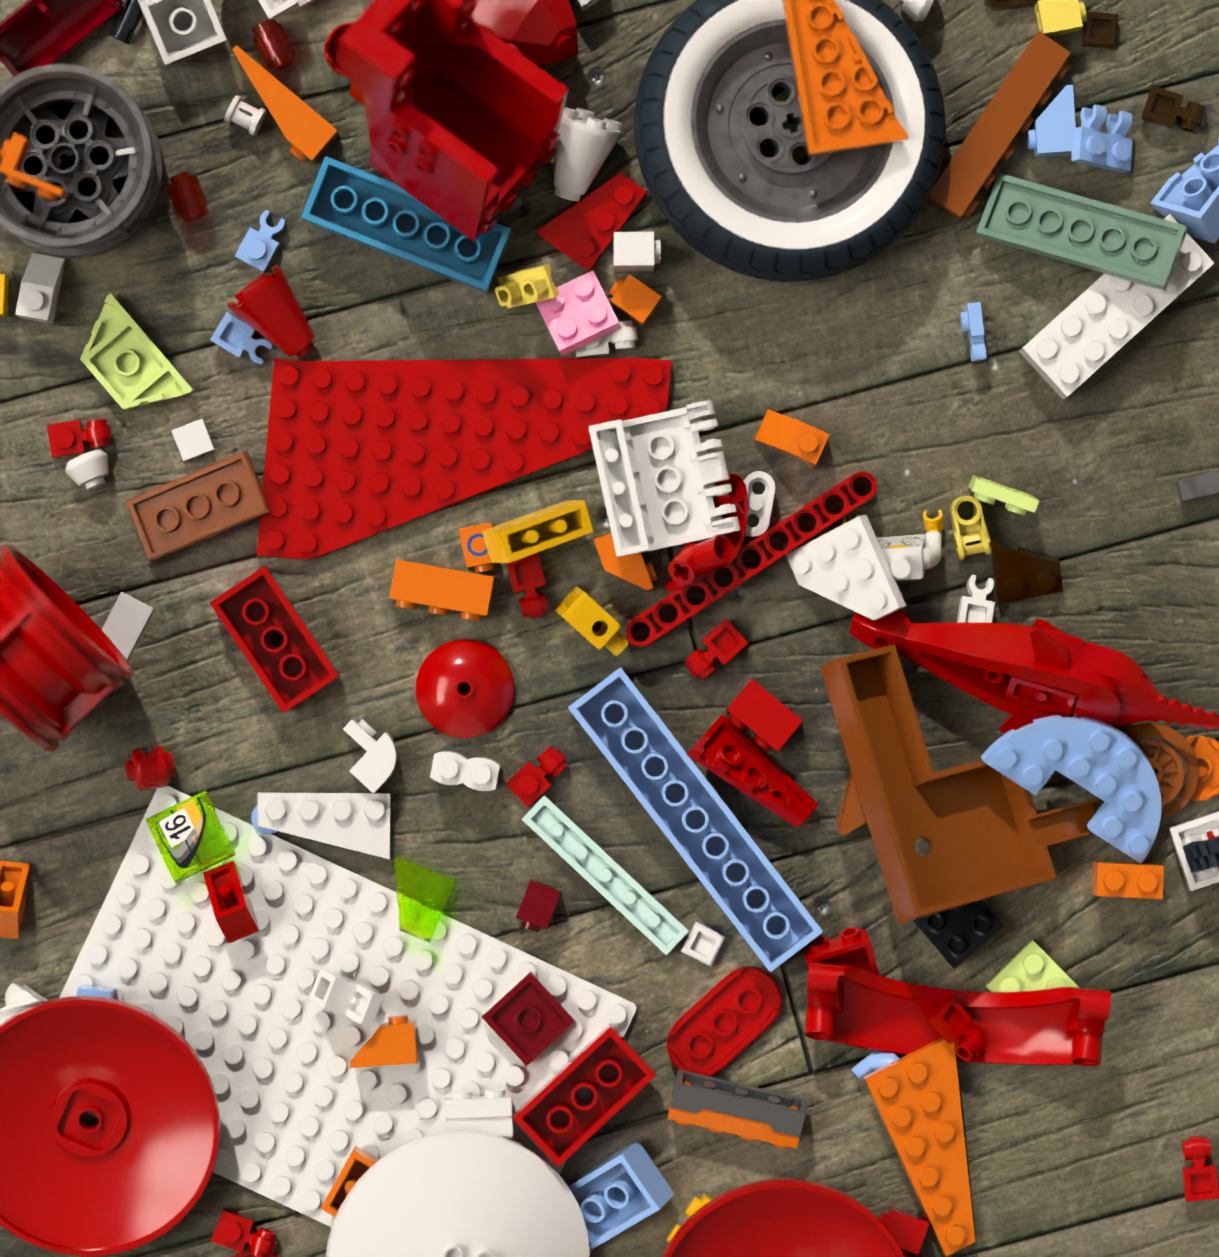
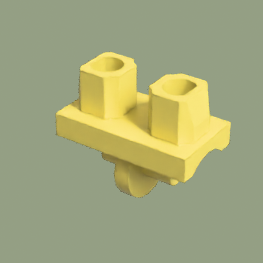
M550 264L507 273L497 277L499 286L495 288L499 304L507 306V309L552 299L560 295L552 281Z

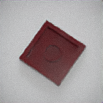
M531 971L482 1015L484 1021L526 1066L575 1022V1019Z

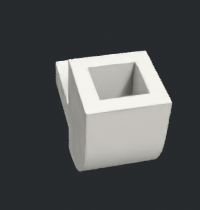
M352 719L343 730L367 752L349 772L374 794L394 772L397 764V748L388 732H385L376 740L373 736L377 732L366 721L362 719L358 723Z
M320 969L309 1000L324 1009L346 1015L359 1024L372 1028L375 1018L378 1017L381 1011V1003L384 996L380 995L378 990L361 982Z

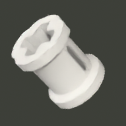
M236 95L226 112L224 122L228 124L233 122L249 130V134L255 136L264 121L267 110L264 108L257 109L243 102L242 97Z

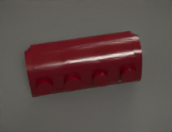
M27 0L0 22V61L14 77L36 67L56 64L118 14L124 2L122 0Z

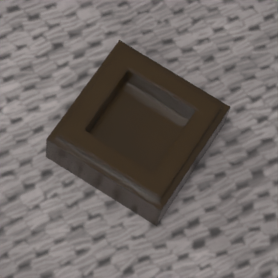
M1086 12L1087 21L1083 22L1082 46L1115 49L1118 14Z

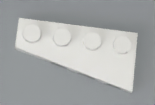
M257 792V826L390 859V793Z

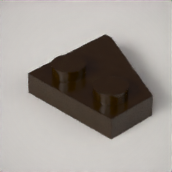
M989 542L998 604L1063 592L1060 562L1057 556L1044 553L1035 554L1031 550L1019 547L1017 550L1001 547L998 542Z

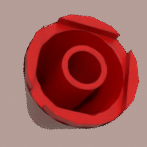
M276 264L270 268L274 274L271 275L270 273L265 276L262 273L234 296L238 300L237 304L229 301L227 307L286 355L292 357L296 354L300 358L314 347L311 341L315 338V335L283 270Z

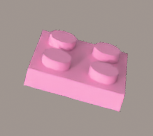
M593 270L557 287L559 296L535 302L561 356L621 328Z

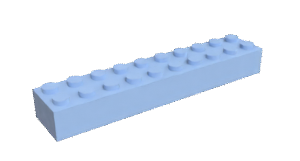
M621 667L568 707L770 972L823 932L691 758L686 755L687 753Z

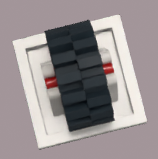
M1219 811L1169 827L1168 830L1189 891L1219 882Z

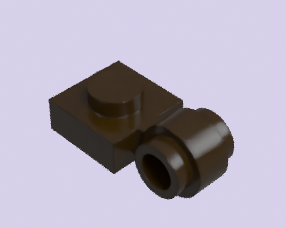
M1152 85L1141 119L1172 129L1177 118L1181 122L1180 129L1198 134L1199 130L1204 128L1208 114L1205 113L1207 109L1205 106L1195 102H1188L1187 106L1181 107L1184 95Z

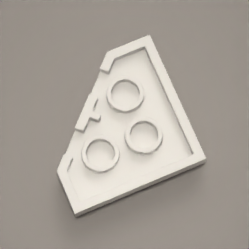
M866 514L858 516L786 554L800 586L872 620L881 619L906 606Z

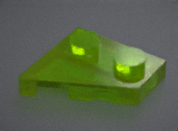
M396 856L394 870L399 931L430 943L455 880Z

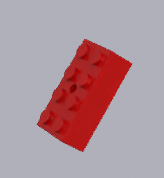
M263 566L210 602V605L283 713L289 712L341 677L267 566ZM276 633L281 634L283 643L280 646H274L271 643L272 635Z
M610 1023L514 1113L513 1119L559 1167L656 1076V1071ZM588 1087L591 1090V1096L588 1099H581L578 1095L580 1088Z

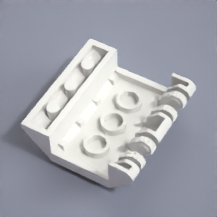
M712 400L688 404L684 408L624 421L619 419L588 426L617 557L700 541L741 530L738 516L722 519V515L737 512L735 504H725L718 508L714 506L713 496L726 495L732 491L731 484L715 487V483L729 479L724 452L708 454L709 450L722 447L721 439H710L704 443L700 442L698 432L711 430L718 426L716 419L701 421V418L715 414Z

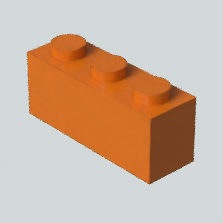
M396 559L389 599L396 600V607L415 610L416 604L429 606V613L447 616L449 609L460 611V618L480 622L481 615L488 616L495 577Z

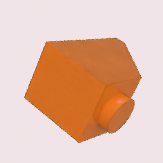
M767 410L754 440L814 467L830 434L799 420Z
M0 860V937L19 939L25 916L30 864Z
M407 1015L388 1017V1023H382L351 1059L350 1068L417 1063L416 1021H408Z

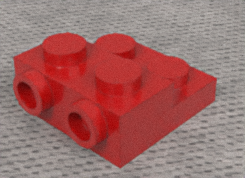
M849 927L842 930L839 937L828 940L827 937L819 936L809 942V946L802 948L808 970L809 962L854 966L879 975L871 941L866 929L859 930L857 927Z

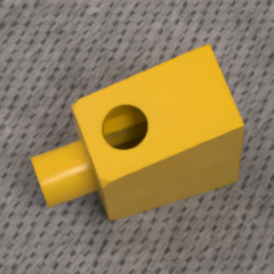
M577 586L555 609L563 619L598 650L605 646L613 655L618 656L629 643L618 632L621 625ZM600 621L602 623L601 628L594 632L592 630L593 624Z

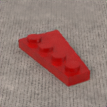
M723 714L686 754L796 828L801 826L819 805Z

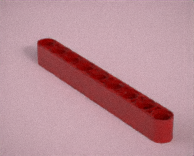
M857 472L740 548L738 554L729 564L697 576L689 585L679 588L633 618L626 627L627 640L637 647H644L871 499L877 490L875 478L868 472ZM864 478L869 482L870 491L867 495L859 496L855 494L852 489L855 479ZM836 496L842 501L843 508L840 513L831 514L826 510L825 501L828 497ZM808 514L814 518L815 527L811 532H803L798 528L797 519L800 515ZM781 532L787 537L788 544L784 550L777 551L770 546L769 538L773 533ZM753 550L759 554L760 563L756 568L749 569L743 565L742 555L745 551ZM720 568L728 569L733 576L731 584L727 587H720L714 581V574ZM698 586L704 591L705 599L703 603L692 605L687 601L686 593L690 587ZM670 604L676 608L677 618L674 622L664 623L660 620L658 611L663 605ZM638 622L645 623L650 629L648 639L642 642L634 640L631 636V628Z

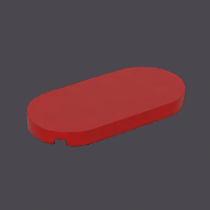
M756 967L737 968L722 978L672 1025L667 1037V1052L675 1068L705 1076H713L725 1068L778 1017L781 1007V993L776 981L770 974Z

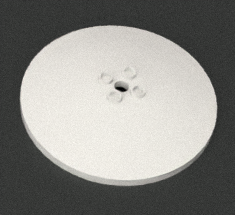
M450 1131L432 1134L400 1146L375 1163L356 1182L343 1201L333 1222L328 1239L326 1257H590V1249L584 1217L577 1200L561 1176L543 1158L527 1147L498 1135L476 1131Z

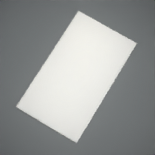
M121 591L102 630L124 657L128 659L153 607Z

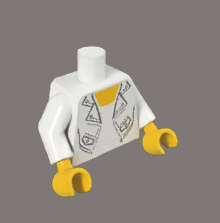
M927 510L923 512L926 534L877 537L895 581L922 579L926 569H930L940 562L942 538L940 532L944 528L941 510H939V516L934 519L928 518ZM843 517L842 525L847 523L846 517Z

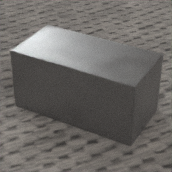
M1219 472L1176 481L1180 502L1219 493Z

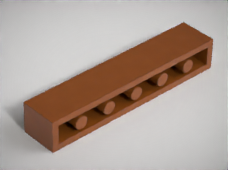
M1037 31L934 185L927 200L928 202L957 221L963 214L967 217L971 215L979 203V200L974 198L981 187L986 190L989 188L998 174L993 171V168L999 159L1006 162L1016 146L1011 141L1018 132L1022 135L1025 134L1034 120L1030 113L1036 105L1042 108L1053 92L1048 89V86L1054 77L1061 80L1071 64L1066 61L1071 53L1040 31Z

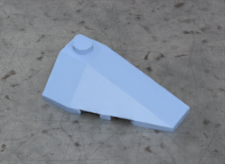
M1219 145L1206 155L1203 153L1197 155L1193 159L1195 164L1182 175L1177 172L1170 177L1150 203L1152 208L1165 218L1170 214L1179 224L1187 226V233L1191 237L1214 244L1219 238Z

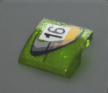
M206 791L146 818L157 847L175 883L236 855L226 830L221 824L210 796Z

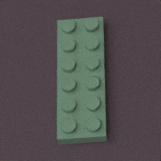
M998 173L976 231L977 236L980 238L1166 291L1188 232L1185 225Z

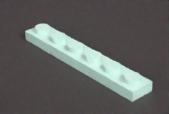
M545 795L522 818L536 834L665 955L689 932L684 925Z

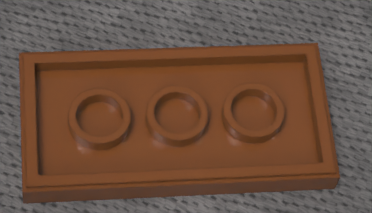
M246 450L125 501L149 562L164 558L271 512Z

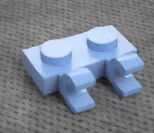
M1093 105V109L1082 108L1080 114L1081 127L1073 129L1071 161L1120 173L1131 171L1133 139L1125 136L1132 124V114L1119 111L1118 115H1107L1106 107L1100 105ZM1105 120L1107 133L1100 131V128L1104 124Z

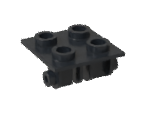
M983 900L914 920V923L954 969L1005 928L1003 923Z

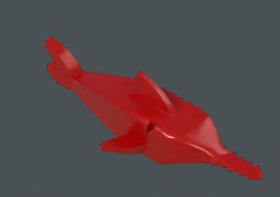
M902 609L877 620H872L857 612H854L849 633L857 640L873 649L895 644L898 655L906 657L971 696L1011 714L1001 723L1000 731L1002 733H1007L1012 729L1016 731L1023 726L1034 723L1033 720L1056 715L1074 718L1084 716L1097 719L1115 728L1151 720L1158 722L1163 720L1167 724L1177 722L1181 726L1190 724L1193 728L1202 726L1207 731L1219 729V716L1215 711L1206 713L1202 707L1193 709L1189 703L1181 705L1177 699L1167 700L1164 695L1158 693L1148 676L1134 659L1117 650L1092 642L1088 643L1083 641L1082 638L1065 634L1043 619H1035L1033 626L982 622L911 623Z

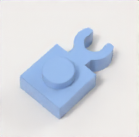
M265 210L260 217L261 228L259 232L250 227L235 254L237 259L263 273L267 270L280 246V243L272 238L274 235L281 233L286 225L285 219L281 218L277 226H268L267 220L271 214L268 210Z
M981 302L967 303L964 306L965 312H960V324L962 332L967 331L971 362L985 360L987 357Z
M227 311L210 338V341L237 357L241 355L243 350L248 351L249 357L258 364H262L264 360L256 356V347L264 345L269 349L272 348V344L268 340L252 338L251 336L255 330Z

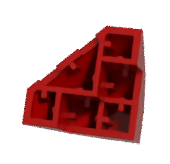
M478 0L472 15L475 17V21L489 26L495 35L505 43L515 45L522 55L535 65L552 64L578 54L577 24L569 0Z

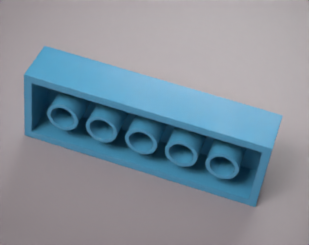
M327 156L323 160L301 216L303 222L485 294H488L512 234L510 228L495 223L487 235L481 233L475 241H472L397 184Z

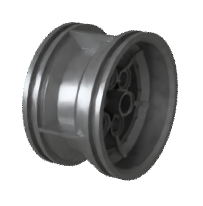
M69 64L36 67L20 73L0 87V152L5 140H11L14 133L18 134L21 131L23 137H26L31 142L20 172L29 175L27 172L28 164L35 159L41 160L43 163L42 171L38 175L29 176L53 186L60 185L68 193L66 200L61 198L59 201L53 202L36 195L38 189L26 184L24 189H20L6 183L5 179L7 176L0 172V224L31 247L44 253L64 258H85L101 255L123 245L136 235L147 223L159 201L164 180V159L157 133L146 115L128 93L116 82L99 72ZM75 103L65 119H60L49 109V107L59 104ZM110 117L117 123L125 138H109L106 136ZM81 123L88 125L86 137L79 140L73 138L72 131L76 125ZM45 129H54L55 138L52 143L41 144L39 140L40 133ZM101 149L107 150L109 152L108 161L101 166L95 165L93 162L94 154ZM70 158L72 161H75L72 168L65 169L67 167L64 162L66 159ZM127 177L122 191L118 194L113 184L114 181ZM88 180L95 181L97 184L96 192L92 196H82L81 186ZM16 193H35L33 213L25 208ZM76 211L83 212L89 218L82 222L70 223Z

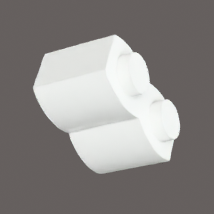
M442 751L434 754L430 777L445 785L463 783L474 790L491 791L497 788L501 765L486 757L468 759L457 752Z

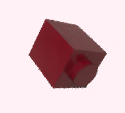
M530 879L516 918L522 920L520 926L535 932H539L540 927L547 929L561 890Z

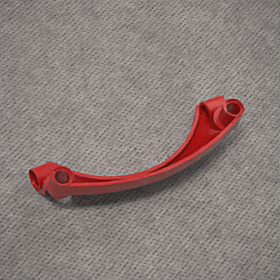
M809 962L808 999L804 1035L814 1040H825L869 1050L908 1055L942 1038L928 1019L943 998L952 995L973 1019L968 1028L979 1030L985 1038L984 1048L977 1058L965 1061L956 1055V1061L1005 1065L1098 1066L1102 1061L1105 1021L1109 1020L1111 991L1075 987H1059L1026 992L959 991L906 983L854 966Z

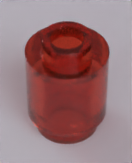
M275 19L266 20L252 29L254 34L253 42L266 68H274L275 71H279L293 63L292 58L296 55V52L283 26L277 24Z
M185 171L170 178L171 184L166 189L178 217H182L184 223L195 221L209 213L206 207L208 201L197 175L189 176L188 171Z

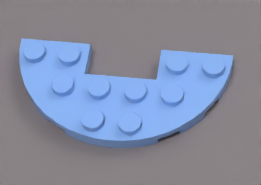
M1061 715L1035 719L1033 720L1034 723L1023 726L1016 731L1014 729L1008 731L982 754L981 758L984 763L1035 796L1055 770H1057L1104 801L1088 822L1087 827L1089 831L1140 864L1148 855L1158 833L1161 820L1162 805L1159 784L1145 754L1131 738L1117 728L1097 719L1081 716V718L1061 717Z

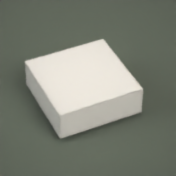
M203 419L171 430L184 462L215 450Z
M695 922L681 952L711 966L725 936Z

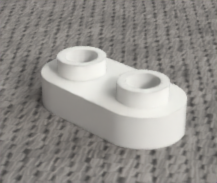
M762 471L753 472L744 480L747 489L748 516L756 515L759 519L756 527H750L747 524L745 533L747 537L760 536L767 530L770 522L775 482L769 474ZM756 482L762 483L765 487L764 493L760 495L755 494L752 491L753 484Z

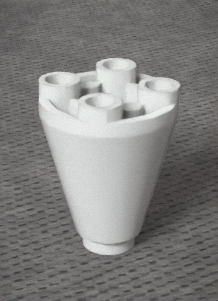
M564 107L558 130L561 136L555 145L553 185L556 187L555 195L579 202L581 195H585L617 143L621 134L622 123L608 118L603 120L594 118L595 113L586 109L576 108L574 110Z

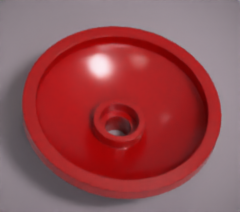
M470 639L454 640L433 650L422 663L416 679V699L423 716L434 728L452 737L473 738L490 732L504 720L514 698V679L506 660L491 646ZM462 682L470 685L471 689L467 695H461L458 692V686Z

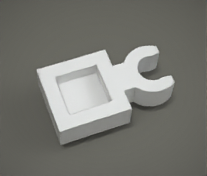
M972 575L968 579L967 590L971 596H962L960 598L957 623H992L995 602L986 600V596L992 591L994 586L992 578H988L986 581L985 589H978L976 587V575Z

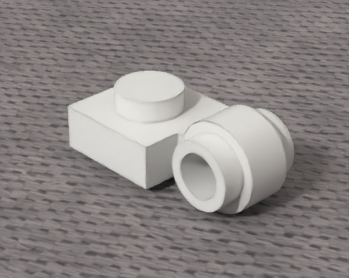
M620 321V329L577 349L576 357L609 354L608 343L615 344L616 350L635 348V341L638 340L636 327H633L632 321Z

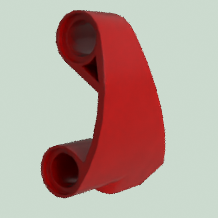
M729 474L728 480L715 483V487L731 484L732 491L726 495L713 496L715 508L725 504H735L737 512L722 515V519L738 516L741 530L704 539L701 543H687L669 563L668 570L672 578L665 583L668 592L689 585L701 574L729 564L738 554L744 540L748 520L747 489L739 475Z

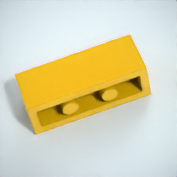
M566 500L482 531L491 563H510L594 532L585 500Z

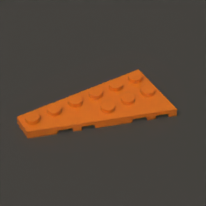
M782 0L808 156L907 141L909 139L907 133L895 116V111L890 101L886 99L871 65L854 33L852 34L844 19L845 16L835 0Z
M942 1037L862 1078L940 1249L947 1257L976 1241L955 1044H948Z

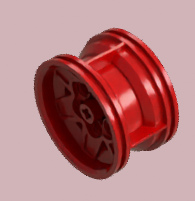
M6 544L1 548L3 557L0 556V713L35 743L48 751L54 752L60 746L58 740L65 741L68 739L70 731L108 694L114 689L118 690L123 685L121 677L130 679L134 675V670L104 631L50 576L18 549Z

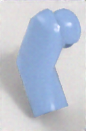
M873 1051L851 1070L861 1081H864L862 1077L900 1058L894 1053Z

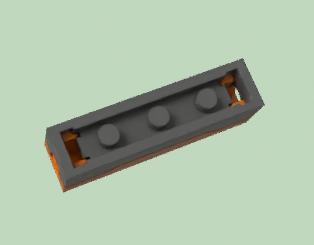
M678 1069L667 1119L674 1120L676 1123L684 1126L696 1125L705 1127L714 1133L726 1132L739 1135V1137L748 1141L760 1140L769 1142L778 1148L790 1147L797 1149L806 1116L807 1099Z

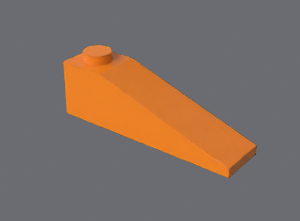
M236 45L232 51L288 143L292 146L289 152L302 163H305L308 159L315 165L340 135L338 130Z

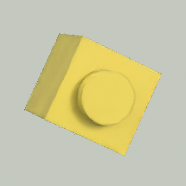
M1040 0L1034 6L1038 29L1047 37L1079 32L1083 27L1082 22L1087 21L1084 2H1078V0Z

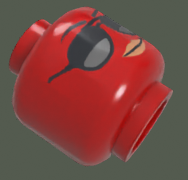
M161 745L134 749L131 753L130 761L125 762L127 780L134 781L135 786L141 791L166 787L170 782V778L175 777V767L171 751L166 752Z

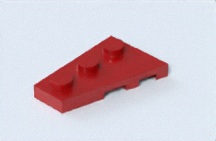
M620 172L540 228L535 234L589 272L614 239V232H619L647 194V191Z

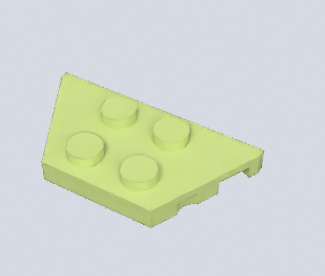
M110 293L104 301L105 305L98 321L95 322L91 332L92 335L84 348L80 360L123 410L191 394L194 391L192 387Z

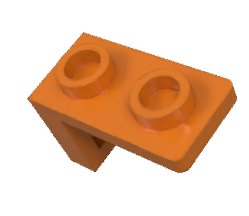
M16 133L13 134L11 140L6 139L0 152V158L3 159L0 172L7 176L5 182L20 189H24L26 184L38 189L36 195L53 202L56 201L57 197L66 200L68 193L65 190L20 172L31 142L26 137Z

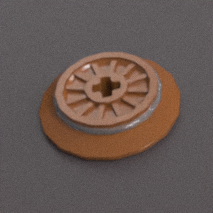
M1151 722L1129 726L1122 732L1131 738L1145 754L1152 769L1157 768L1158 770L1155 776L1161 794V819L1170 817L1184 808L1196 791L1200 772L1196 752L1187 739L1169 726Z

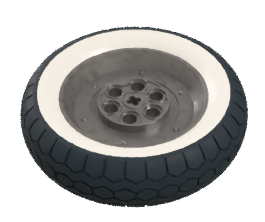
M696 0L666 29L653 49L640 80L634 113L635 147L642 176L657 208L671 227L695 250L715 263L746 276L779 282L812 281L850 271L875 258L897 241L915 221L932 192L943 159L946 135L944 101L936 71L921 41L909 25L882 0H835V2L844 14V19L852 34L854 33L878 79L877 82L886 99L890 101L895 111L894 114L909 139L907 141L808 156L782 0ZM775 87L785 89L788 94V100L784 102L776 101L772 96L771 90ZM754 111L761 112L766 118V124L762 126L752 124L749 114ZM787 119H790L791 123L796 122L797 124L793 133H790L789 129L784 130L783 128ZM762 143L772 144L776 149V156L771 158L763 156L760 153V145ZM795 150L804 151L808 156V163L805 165L796 164L792 159V152Z

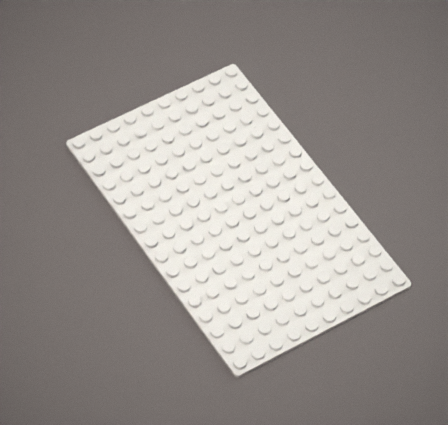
M168 785L156 789L59 997L77 996V989L82 985L116 988L115 1000L138 1006L156 1015L174 1028L191 1045L203 1062L217 1095L221 1131L217 1159L212 1172L332 1227L336 1217L323 1211L321 1207L355 1146L382 1159L400 1146L416 1139L446 1132L445 1097H452L451 1092L469 1090L472 1096H485V1090L504 1089L505 1095L512 1094V1115H514L518 1109L610 1023L624 1037L636 1012V1005L629 1000L273 834L260 833L252 824L202 801L201 803L206 813L202 839L189 866L180 868L167 851L161 838L171 850L178 849L183 842L171 847L159 821L171 816L170 810L174 814L178 812L176 807L179 806L182 810L181 805L193 799L202 817L203 812L196 798ZM234 861L252 904L259 932L228 943L215 919L203 872ZM320 969L361 982L378 990L379 994L384 996L381 1003V1011L378 1017L375 1018L372 1028L361 1025L346 1015L324 1009L309 1000ZM531 971L575 1019V1022L526 1066L484 1021L482 1015ZM407 1015L408 1021H416L417 1063L350 1068L351 1059L382 1023H388V1017ZM582 1087L579 1089L578 1095L581 1099H588L591 1096V1090L588 1087ZM86 1111V1113L98 1118L96 1113ZM513 1119V1138L507 1139L515 1141L535 1152L560 1175L565 1162L558 1167Z

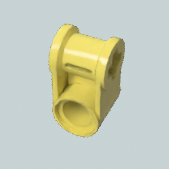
M972 496L956 498L950 506V517L958 560L961 561L965 559V556L983 552L986 555H990L989 542L991 541L980 502ZM964 501L970 502L974 507V514L968 520L961 519L957 513L958 506ZM979 540V543L966 545L968 542Z

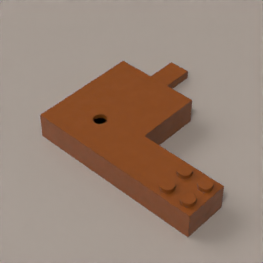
M895 644L837 658L820 667L898 924L1056 879L1057 877L1047 847L1094 834L1089 831L1087 824L1096 813L1093 803L1098 801L1097 798L1037 814L1031 793L982 760L934 772ZM918 838L925 839L929 844L930 850L926 857L916 852L915 842Z

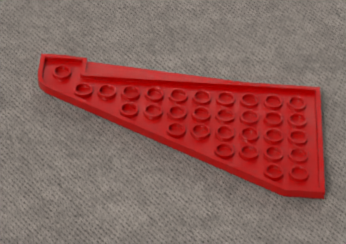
M274 358L262 487L271 512L260 517L256 555L312 560L593 449L588 426L619 419L624 421L666 411L671 361L648 358L301 361Z

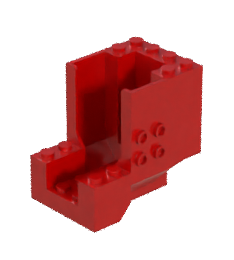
M374 0L339 39L336 59L337 64L351 82L349 95L365 106L371 146L369 165L465 236L475 241L481 233L487 235L497 221L495 217L501 210L506 212L510 209L517 198V195H515L521 187L525 189L529 187L537 175L536 169L541 164L546 166L554 157L556 152L554 146L561 136L558 130L569 89L524 57L515 45L507 44L498 38L489 26L475 21V17L472 15L478 0Z

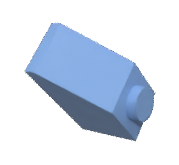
M1066 85L1032 124V129L1027 130L1028 149H1034V158L1072 155L1073 129L1076 128L1073 85Z

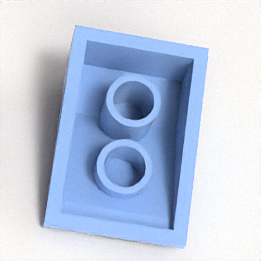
M638 1139L567 1185L577 1200L584 1217L590 1250L660 1210L675 1195Z

